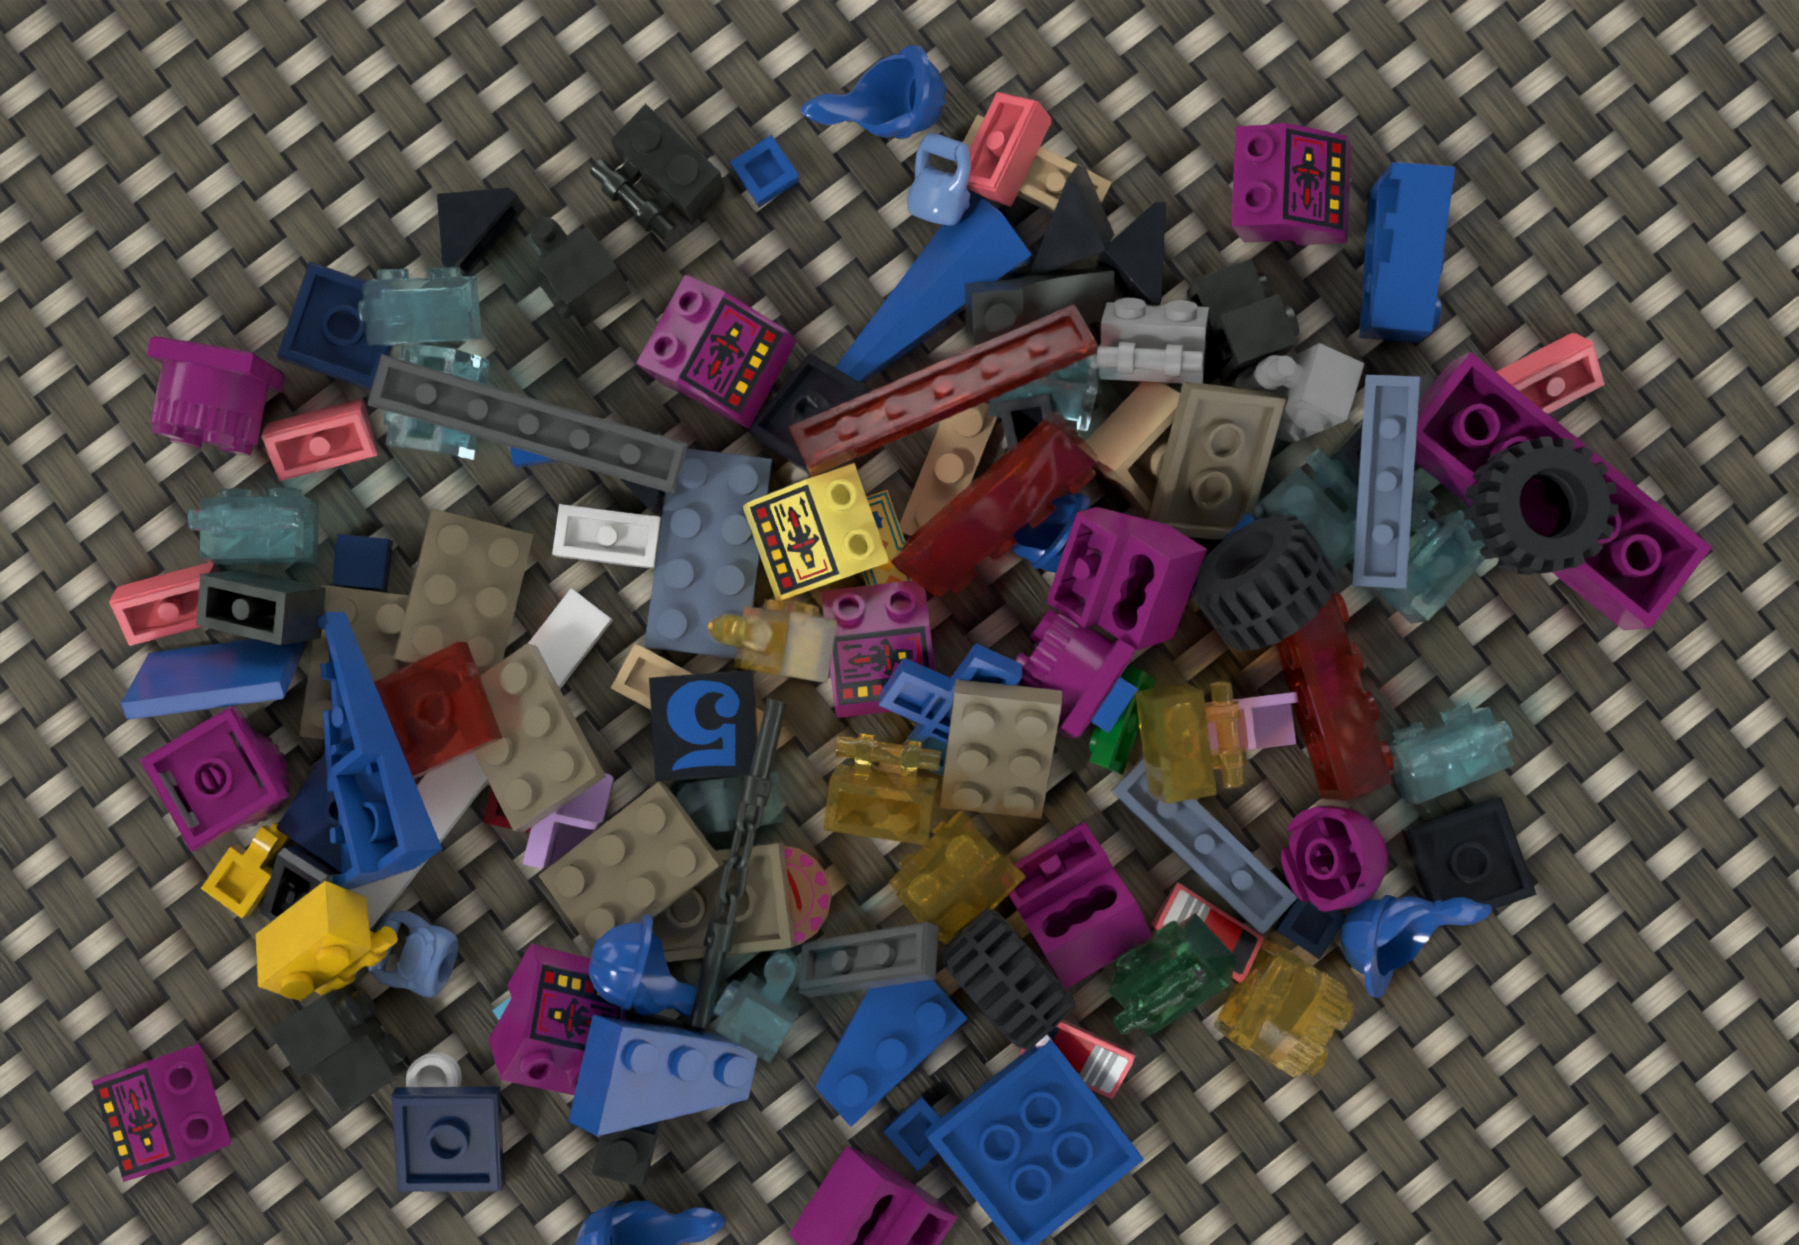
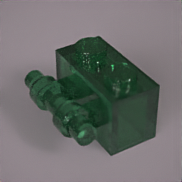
M1196 913L1179 924L1175 920L1167 923L1156 933L1152 942L1141 949L1134 946L1116 961L1114 965L1116 972L1109 993L1125 1009L1114 1017V1023L1122 1034H1128L1134 1029L1140 1028L1152 1036L1230 986L1237 957Z

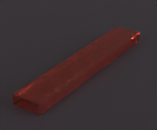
M1075 304L796 423L789 427L790 433L811 477L1095 355L1097 354V343Z

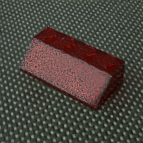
M1056 409L906 539L891 563L897 570L937 598H940L949 589L955 595L958 594L979 575L974 568L987 556H990L995 562L1017 543L1013 534L1028 522L1032 528H1035L1049 517L1057 508L1052 501L1064 490L1068 489L1072 494H1075L1096 475L1091 467L1097 463L1098 455L1061 412Z
M1333 591L1330 594V600L1320 609L1318 615L1299 631L1276 643L1275 648L1289 693L1297 692L1298 702L1292 704L1321 800L1347 801L1391 784L1392 780L1389 771L1394 770V761L1388 744L1384 740L1379 741L1374 724L1375 721L1379 720L1377 704L1370 691L1364 692L1359 672L1364 671L1361 652L1355 642L1349 643L1344 623L1349 621L1346 603L1340 593L1334 594Z

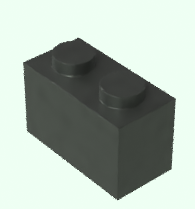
M243 569L200 574L196 625L278 645L321 638L322 629L318 628V619L324 612L326 588Z

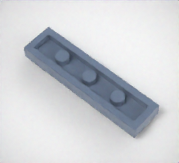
M1366 375L1352 586L1406 589L1420 376Z
M1145 754L1110 790L1259 934L1263 935L1297 899L1295 894L1149 754Z

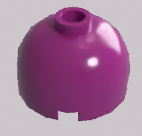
M1329 805L1304 810L1290 822L1286 832L1292 831V834L1289 838V847L1282 848L1281 862L1286 881L1295 896L1302 902L1310 901L1319 907L1317 909L1321 911H1334L1364 903L1378 890L1387 873L1388 852L1384 837L1371 820L1357 810Z

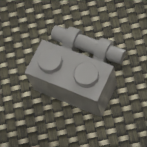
M1122 298L1115 301V303L1107 302L1101 321V346H1098L1097 367H1100V379L1203 384L1206 365L1209 307H1197V304L1186 300L1171 301L1167 305L1145 304L1143 300L1137 298Z
M1318 343L1292 357L1274 355L1258 363L1257 367L1252 366L1238 373L1231 387L1272 391L1281 394L1286 399L1276 438L1288 442H1298L1301 439L1347 421L1365 363Z

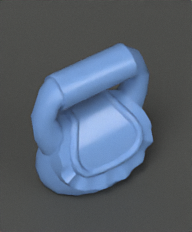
M933 132L927 134L922 139L916 153L915 180L907 198V208L913 216L947 226L957 225L960 222L963 213L970 206V193L966 187L971 172V155L966 143ZM930 153L957 162L958 167L955 174L937 170V167L930 166Z
M391 911L384 917H381L376 932L384 926H389L398 934L401 923L409 927V935L405 937L407 941L400 960L396 963L397 969L393 972L384 970L393 948L392 946L388 949L387 956L375 966L368 967V971L384 985L393 988H406L423 997L438 995L445 987L457 958L459 948L457 936L446 928L430 925L421 916L410 911Z

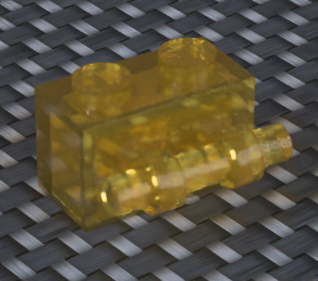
M765 599L763 609L744 607L742 617L736 614H722L712 619L708 624V632L717 642L737 647L735 668L827 683L837 620L818 617V606Z
M1231 681L1211 683L1212 703L1205 704L1202 690L1186 683L1136 691L1135 696L1148 791L1165 804L1217 795L1214 769H1221L1224 788L1244 786L1242 766L1247 764L1245 748L1239 746L1236 720L1241 718L1239 701L1233 700ZM1212 722L1216 726L1218 749L1213 750L1210 747L1207 724Z
M859 734V738L838 736L836 756L855 759L854 767L837 764L830 778L824 830L927 846L933 823L938 779L917 776L918 768L939 771L941 750L921 748L922 742L906 740L905 745L875 741L876 736ZM872 761L901 765V774L871 769Z
M961 809L948 822L942 820L932 830L935 835L915 855L910 852L899 863L902 868L888 881L897 891L896 896L918 923L928 922L938 927V939L944 944L949 943L986 908L993 910L1026 877L1007 854L974 825L975 822Z

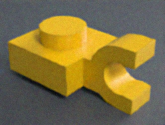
M273 823L270 828L261 826L247 850L238 844L230 846L201 887L203 891L242 919L252 914L266 894L273 871L267 864L282 850L290 839L276 829L278 823Z

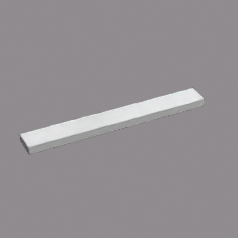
M571 588L528 644L538 647L558 687L561 689L613 622V619ZM462 729L417 785L440 843L488 783ZM426 861L413 870L350 890L367 898L370 931L374 930L381 917L385 916Z

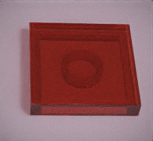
M456 642L374 682L413 778L423 776L502 739L467 642Z

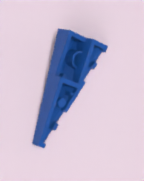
M971 190L968 191L970 193V206L963 213L960 222L957 225H942L835 368L864 384L945 328L947 321L965 310V283L1008 280L1011 278V274H1017L1027 267L1032 254L1004 215L981 195Z
M325 612L318 619V628L325 630L328 641L329 662L320 664L321 679L329 680L331 683L332 710L323 711L327 791L333 792L335 795L339 826L330 828V843L340 844L341 874L332 878L333 884L351 890L413 870L441 851L442 846L345 612Z

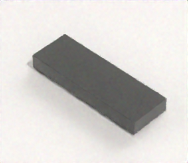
M924 922L803 942L798 993L808 997H816L933 980L936 978L938 927Z

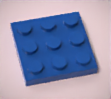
M1048 1034L1030 1051H1025L924 1131L933 1147L1011 1245H1038L1144 1160Z

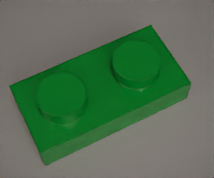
M1128 665L1120 677L1134 685L1138 690L1109 733L1096 726L1089 746L1092 753L1089 762L1121 775L1124 774L1157 680L1145 671Z

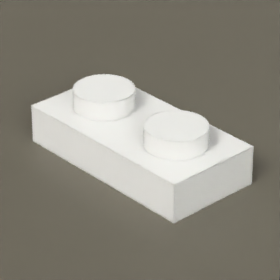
M559 504L552 555L562 558L655 569L662 518Z

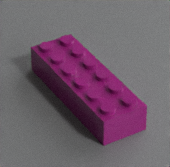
M1471 352L1449 362L1418 403L1415 463L1470 507H1472L1473 500L1465 498L1467 487L1478 483L1472 477L1478 467L1489 464L1486 459L1493 454L1528 440L1531 441L1539 437L1552 436V441L1560 438L1574 440L1573 449L1582 446L1589 447ZM1594 452L1590 461L1593 464L1603 461L1609 471L1602 476L1606 483L1614 481L1617 493L1609 495L1610 504H1618V514L1607 520V524L1613 526L1614 530L1610 538L1598 540L1603 548L1595 556L1584 558L1586 563L1552 573L1621 629H1649L1695 571L1712 546ZM1530 477L1524 484L1520 494V511L1524 521L1534 532L1548 537L1558 522V500L1553 490L1546 483L1537 478Z

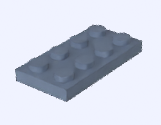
M687 448L674 494L665 492L644 647L747 661L761 557L743 505L769 494L773 468L772 459Z

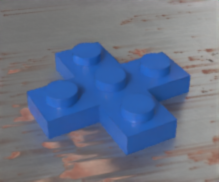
M976 643L951 678L903 658L880 691L879 706L918 722L903 744L901 758L943 776L956 679L1016 686L1022 678V664Z

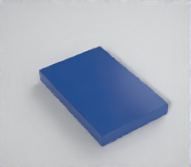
M248 639L148 653L121 702L126 719L283 699L305 649L304 643L302 641L278 645L257 639Z

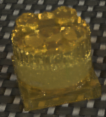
M1265 939L1247 977L1242 984L1237 982L1213 1023L1214 1028L1235 1044L1253 1052L1292 1077L1299 1076L1303 1072L1313 1077L1327 1060L1329 1050L1325 1046L1332 1036L1334 1029L1341 1031L1346 1027L1352 1018L1355 1003L1346 998L1348 993L1345 985L1301 959L1302 957L1287 948Z

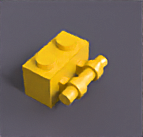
M324 881L255 934L258 987L298 1001H302L314 991L323 996L334 989L337 990L351 984L356 979V973L363 967H372L382 961L387 956L388 949L397 943V934L389 926L382 927L376 933L370 931L367 898Z

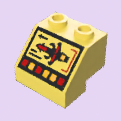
M855 463L805 479L743 505L776 602L889 562Z

